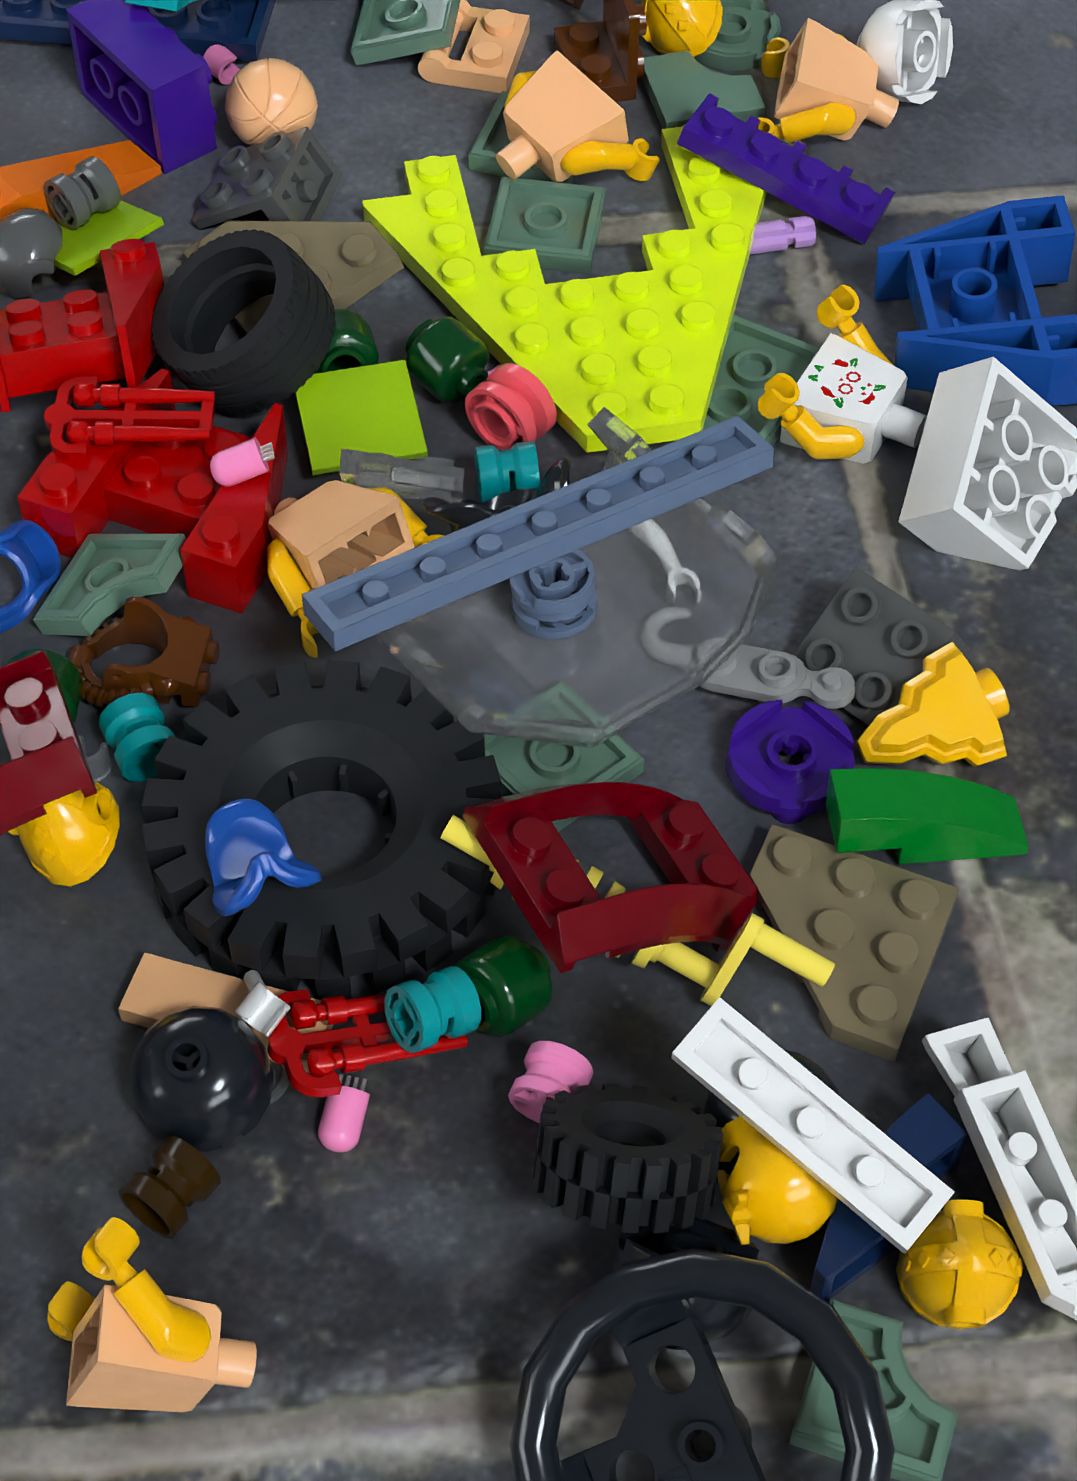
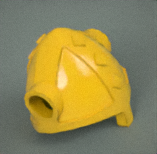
M641 0L647 22L646 34L642 35V37L647 42L650 41L661 55L689 51L693 57H696L705 52L715 41L722 25L723 7L721 0Z
M94 782L97 790L96 794L85 798L80 789L44 804L46 815L8 831L13 836L19 835L32 866L41 876L54 885L71 887L88 881L104 866L115 846L120 827L119 806L112 792L98 782Z
M948 1200L943 1206V1210L937 1213L912 1246L905 1253L899 1252L896 1274L900 1292L916 1314L935 1326L963 1330L985 1327L987 1323L1005 1312L1017 1294L1023 1266L1022 1260L1018 1256L1017 1248L1003 1226L984 1214L983 1202L976 1200Z

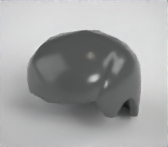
M24 208L0 220V284L13 297H30L34 295L35 288L31 282L33 277L39 273L52 274L55 271L53 261L62 247V228L44 210Z

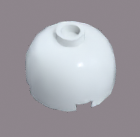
M893 0L877 8L868 19L858 38L857 46L865 50L879 66L876 89L899 99L901 102L915 104L925 103L938 92L928 89L934 84L936 77H946L953 50L950 18H941L937 8L944 6L940 1Z

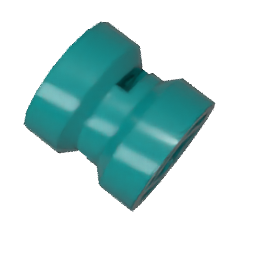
M534 441L517 442L511 449L498 450L493 445L475 447V472L480 502L488 501L502 493L513 490L540 488L538 457Z
M141 692L122 696L110 703L101 713L98 723L106 743L116 749L114 753L115 761L122 775L128 781L146 782L147 778H158L154 759L169 735L173 737L175 735L168 727L163 726L165 723L164 713L158 701L152 695Z
M450 966L433 972L428 976L426 983L421 984L419 981L409 980L388 989L385 996V1015L392 1036L399 1046L406 1052L417 1053L433 1047L438 1043L439 1037L442 1035L447 1038L456 1039L474 1032L478 1029L481 1021V1005L479 995L469 976L459 967Z

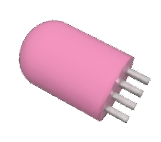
M253 438L216 453L210 462V471L213 478L220 485L231 487L269 472L267 461L275 458L272 442L261 446L258 440Z
M339 1074V1079L341 1083L343 1079V1074ZM347 1075L345 1086L341 1087L340 1094L326 1097L318 1128V1138L321 1144L330 1151L347 1152L353 1149L359 1142L370 1094L364 1092L367 1083L365 1078H363L359 1090L357 1089L359 1077H355L353 1087H349L351 1076Z

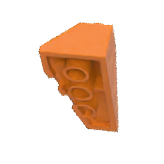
M130 140L1 166L0 220L17 210L30 208L44 210L56 221L57 218L51 211L44 195L43 186L45 181L61 173L70 175L74 172L76 164L91 156L99 158L111 171L118 184L120 196L161 175V166Z

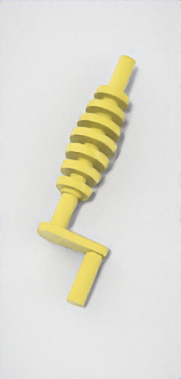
M453 815L440 839L490 866L489 870L494 872L490 882L501 890L504 882L466 821ZM592 866L586 876L596 889L604 872ZM614 881L605 898L624 893L626 888ZM751 913L719 964L680 942L637 950L631 961V964L643 969L649 960L653 963L659 961L705 987L700 1001L711 1007L723 993L750 947L820 987L825 985L835 967L834 962L764 924V919L754 913Z

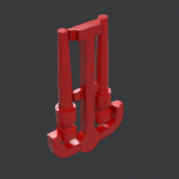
M79 376L68 379L58 388L55 404L50 405L44 411L45 424L50 431L52 451L63 460L88 461L89 450L87 445L89 441H95L96 445H115L116 442L210 440L215 413V391L121 388L120 384H101V388H99L98 376ZM73 397L76 407H94L95 403H101L102 407L120 408L121 404L125 405L124 410H74L70 405V401ZM202 402L201 411L137 410V404ZM65 433L67 435L69 444L64 442Z
M308 989L285 992L278 996V998L291 1007L289 1009L291 1011L290 1017L295 1029L289 1027L285 1015L273 1030L269 1038L267 1051L273 1061L284 1065L288 1080L294 1089L310 1097H327L339 1095L342 1085L334 1069H340L341 1073L363 1071L366 1065L399 1061L465 1048L468 1046V1039L466 1035L456 1039L447 1038L446 1036L439 1037L438 1043L433 1047L417 1053L406 1052L397 1042L377 1044L395 1040L387 1022L370 1024L367 1015L385 1013L386 994L345 999L343 995L322 998L320 1004H315L313 999L311 1000ZM353 1017L352 1021L355 1026L301 1034L297 1031L299 1029L313 1028L318 1021H323L325 1026L346 1023L348 1018ZM305 1053H309L306 1064L311 1075L306 1073L301 1062Z

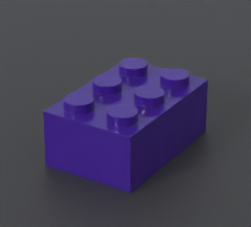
M86 0L66 9L81 94L128 140L132 141L161 166V171L164 174L217 149L214 126L217 125V115L211 104L209 84L212 82L211 70L206 60L200 54H194L187 48L172 28L164 27L151 15L147 6L125 3V0Z

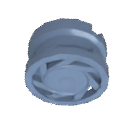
M575 550L509 578L515 622L524 632L544 639L567 638L585 630L595 619L598 609L595 591V571L593 562L580 550Z

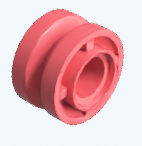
M506 363L500 365L487 377L486 381L481 382L471 390L465 399L466 414L473 429L487 445H493L498 450L511 449L517 442L534 441L535 443L536 439L544 436L555 425L557 419L554 401L546 387L534 374L516 364Z

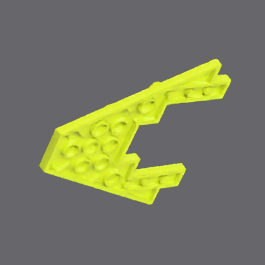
M685 125L662 129L661 147L689 229L668 230L661 233L642 235V254L648 271L626 272L619 275L572 279L565 282L545 284L535 249L512 250L481 256L456 155L428 156L423 159L404 161L405 180L409 195L362 200L364 222H371L397 252L401 261L463 325L487 345L489 352L501 364L511 363L519 365L530 371L543 383L554 401L557 412L556 421L586 453L676 441L703 430L729 328L751 253L755 225L759 222L767 194L766 191L678 145L677 142Z

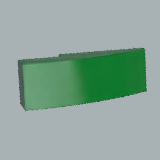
M881 768L830 769L826 808L837 853L895 849L899 865L1027 855L1029 845L1014 796L986 785L956 777L914 770Z

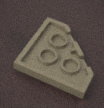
M226 221L183 251L186 258H189V255L196 252L201 246L206 245L207 242L238 230L243 231L247 229L251 231V229H256L257 231L269 232L296 251L320 278L332 298L335 307L333 309L348 308L404 268L397 252L371 222ZM273 294L263 296L247 305L233 318L246 335L262 319L273 299Z
M772 824L750 873V878L757 887L756 904L758 908H764L775 930L835 963V967L823 987L794 972L799 983H805L819 1009L818 1018L828 1037L836 1042L895 1062L955 906L959 888L855 852L837 853L835 845Z

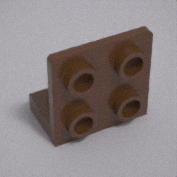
M603 0V21L592 23L580 22L570 26L554 28V46L556 51L558 50L615 102L636 99L637 78L644 76V57L639 46V36L645 35L647 30L643 4H635L634 0Z

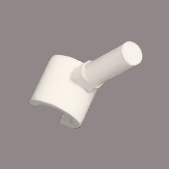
M250 970L244 975V982L249 994L236 1009L235 1014L258 1032L269 1037L291 1007L269 991L257 971Z

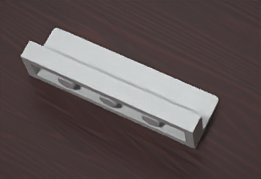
M718 998L672 1052L671 1058L902 1253H905L954 1194L950 1187L722 998Z

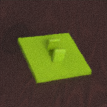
M122 200L119 205L107 212L95 211L91 214L89 222L75 230L67 229L57 219L55 222L62 228V247L53 261L54 266L75 276L93 265L101 269L103 266L100 250L111 249L114 243L121 240L141 239L164 225L163 219Z
M406 360L315 373L295 393L313 475L428 457Z

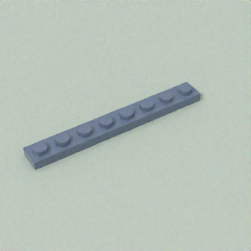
M739 416L733 417L302 594L304 615L336 652L773 467L774 447Z

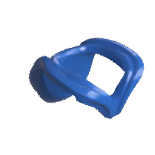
M29 520L17 521L0 532V555L15 565L22 579V589L18 596L8 604L0 607V633L21 623L31 613L40 598L56 582L60 574V555L54 540L41 526Z
M249 798L230 801L216 810L208 820L205 833V853L214 885L213 907L219 915L230 916L250 906L256 900L268 876H274L284 884L295 888L309 887L322 881L321 873L315 866L302 862L295 857L281 823L259 801Z

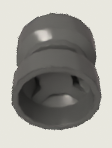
M94 156L76 164L74 172L70 175L58 174L45 181L43 186L44 195L51 211L58 221L70 230H75L89 222L91 214L95 211L107 212L119 205L121 201L120 190L113 174L99 158Z

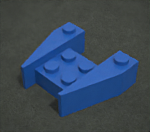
M1064 195L1007 201L877 247L874 285L875 302L910 298L917 325L916 331L897 332L894 366L903 370L908 377L906 388L934 392L940 372L994 357L1050 406L1077 404V314L1042 318L1033 287L1034 285L1068 282L1075 230Z

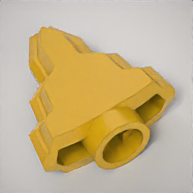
M951 642L923 659V672L902 685L899 704L878 714L855 744L864 763L901 765L923 756L940 766L965 759L973 767H977L1007 757L998 719L1008 715L1010 712L1008 698L1000 680L990 668L974 672L963 653Z

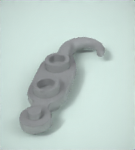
M687 609L663 611L652 617L643 629L642 646L645 654L654 663L667 669L677 670L695 681L701 688L712 692L763 702L782 700V704L800 696H807L826 709L842 708L849 704L855 696V681L847 670L829 667L819 671H811L804 666V663L797 656L786 652L724 640H715L705 645L690 647L671 645L662 641L661 633L667 626L676 622L690 621L693 618V613Z

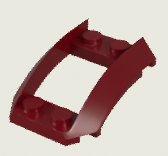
M42 650L0 667V725L12 760L0 765L1 836L18 826L46 815L44 804L80 789L85 798L96 794L97 790L50 657Z
M626 782L556 785L465 807L463 813L466 823L560 974L572 970L576 961L604 953L607 959L636 950L664 944L693 941L710 942L716 952L726 950L757 903V887L700 804L695 801L684 800L658 788ZM591 815L627 817L671 884L636 889L601 899L552 821Z

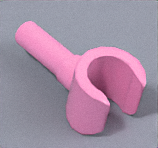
M222 45L210 46L203 56L211 70V74L224 85L230 84L234 75L240 70L232 63L237 59V56Z

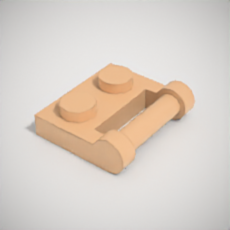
M461 0L451 47L424 52L418 64L419 74L423 79L431 83L494 93L508 92L530 32V15L512 13L504 9L492 10L472 7L466 0ZM458 32H471L461 61L450 59L449 55Z

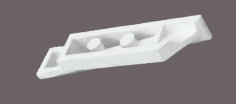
M989 1018L925 1035L922 1039L925 1050L955 1096L953 1100L1041 1302L1077 1320V1183L1026 1070L1013 1074Z

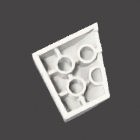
M994 357L940 372L898 522L936 552L1014 570L1028 569L1057 522L1054 512L1061 500L1072 496L1077 489V428Z

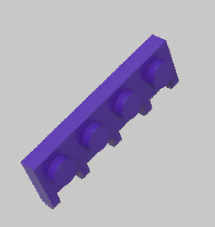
M711 93L707 95L683 127L677 142L678 145L863 244L866 243L896 192L887 187L881 194L875 192L868 185L856 182L850 178L853 169L843 165L838 172L828 167L823 161L804 154L807 145L797 140L793 147L781 142L776 136L759 130L758 127L761 120L751 115L744 122L733 116L729 111L717 107L718 97Z

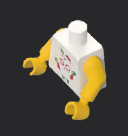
M847 285L837 287L830 293V297L822 301L817 308L818 321L828 328L838 327L841 333L838 336L830 333L797 383L791 376L785 373H777L764 384L765 393L758 399V410L762 416L768 419L782 417L781 443L802 448L810 457L816 460L846 459L864 464L873 460L886 438L915 448L921 440L927 415L903 406L908 377L903 370L895 367L880 351L863 323H855L851 316L858 311L860 302L855 290Z

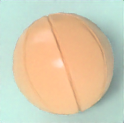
M265 58L250 62L237 71L226 91L225 111L230 127L241 141L252 146L263 143L276 132L283 131L287 134L304 127H308L311 130L316 119L318 101L312 83L300 68L285 60Z

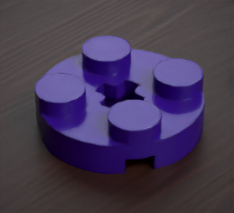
M782 700L762 703L742 715L733 727L727 753V776L738 793L753 806L765 812H770L773 818L781 823H799L807 815L827 810L826 798L830 769H854L855 758L853 754L854 741L852 733L837 715L818 704L803 701L801 709L792 706L782 707ZM783 751L791 756L799 751L804 754L802 764H784L779 761L780 756L778 752Z

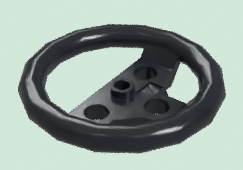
M699 1248L625 1262L563 1305L523 1369L509 1444L516 1481H618L616 1463L620 1455L626 1450L640 1451L651 1460L655 1470L654 1481H766L752 1448V1432L749 1422L743 1412L734 1405L702 1325L686 1299L699 1297L752 1308L799 1340L831 1387L845 1446L840 1481H890L895 1448L877 1370L831 1304L768 1262ZM610 1331L622 1347L637 1384L618 1435L560 1460L557 1439L567 1386L596 1340ZM674 1345L683 1348L694 1361V1379L689 1387L683 1391H674L665 1387L657 1377L655 1370L656 1359L661 1350L666 1346ZM702 1430L709 1432L715 1440L716 1450L714 1455L710 1451L698 1453L693 1446L692 1439L697 1437Z

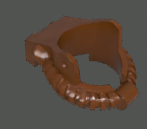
M134 596L126 599L122 618L118 619V617L111 619V623L105 622L101 624L100 629L97 628L91 636H86L82 645L72 646L68 659L78 668L82 678L81 697L97 707L105 708L122 696L141 692L152 695L159 703L169 704L171 696L178 694L181 695L182 706L198 707L202 694L207 695L210 690L211 674L208 671L210 664H217L220 648L219 642L213 641L210 627L195 623L189 616L180 618L168 614L153 601ZM129 643L143 644L155 648L162 653L154 661L145 665L107 664L104 668L103 679L97 677L91 670L94 658L98 659L107 650L119 645Z

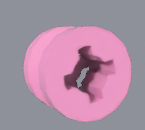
M553 1041L534 1042L524 1058L527 1071L525 1075L515 1079L508 1097L510 1103L517 1111L527 1118L540 1123L543 1105L547 1100L554 1101L555 1094L563 1090L575 1095L576 1087L589 1085L594 1073L592 1065L583 1055L566 1045Z

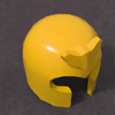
M741 1116L726 1123L722 1128L723 1138L719 1161L731 1162L738 1151L740 1154L730 1176L724 1169L718 1170L717 1176L723 1199L722 1203L731 1219L740 1244H750V1235L765 1243L788 1244L805 1239L818 1231L834 1212L837 1197Z

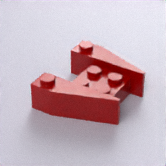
M126 239L114 243L111 249L100 250L107 292L97 294L93 290H76L66 294L61 300L40 303L35 299H21L9 303L5 309H0V411L2 413L11 411L9 398L58 390L65 381L79 376H98L99 383L126 378L127 388L139 387L157 352L152 341L151 322L153 320L152 315L153 311H155V304L158 302L159 294L163 291L164 280L155 242L144 243L140 239Z
M163 368L139 385L138 388L173 389L170 371ZM175 403L137 404V410L176 411ZM274 403L253 437L213 426L210 440L116 442L115 445H96L95 441H89L87 445L89 450L88 461L63 460L52 451L45 457L17 498L23 520H29L41 526L54 540L59 555L69 558L74 557L88 534H100L109 520L151 534H184L186 541L181 547L180 552L188 597L243 614L268 573L266 551L267 546L273 539L267 525L270 517L274 515L277 505L280 503L288 457L283 405ZM121 404L120 408L110 407L107 410H124L125 404ZM256 438L261 446L272 442L275 458L267 461L269 472L231 487L222 486L213 478L210 471V462L216 453Z

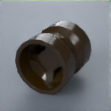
M168 1136L153 1152V1164L148 1169L149 1173H134L118 1191L125 1206L139 1221L156 1234L172 1239L188 1221L187 1207H191L194 1202L205 1201L221 1183L218 1172L207 1158L189 1143L176 1136Z

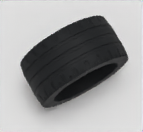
M246 229L227 233L222 237L219 236L215 240L207 242L206 245L201 246L196 252L189 255L190 257L185 259L176 268L174 274L169 277L167 284L164 285L152 315V341L158 355L168 369L189 390L215 391L214 408L216 410L232 415L261 412L263 409L271 408L274 403L279 404L282 400L289 398L291 394L296 393L313 376L315 370L319 368V364L324 360L325 354L330 348L329 345L332 343V335L335 331L334 325L336 324L334 318L336 314L333 309L335 307L331 296L320 278L296 251L275 235L262 230L251 229L249 231ZM273 294V299L262 319L244 338L223 350L215 351V346L226 325L244 307L263 296Z

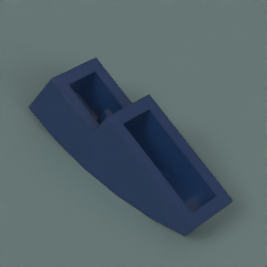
M929 1093L901 1115L884 1133L939 1179L958 1166L968 1135ZM839 1200L825 1232L810 1291L828 1302L897 1249V1247Z

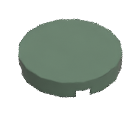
M721 0L723 16L718 35L707 50L694 57V59L706 67L722 71H745L761 66V56L766 52V46L773 38L781 37L779 17L774 11L773 15L765 11V4L759 0Z

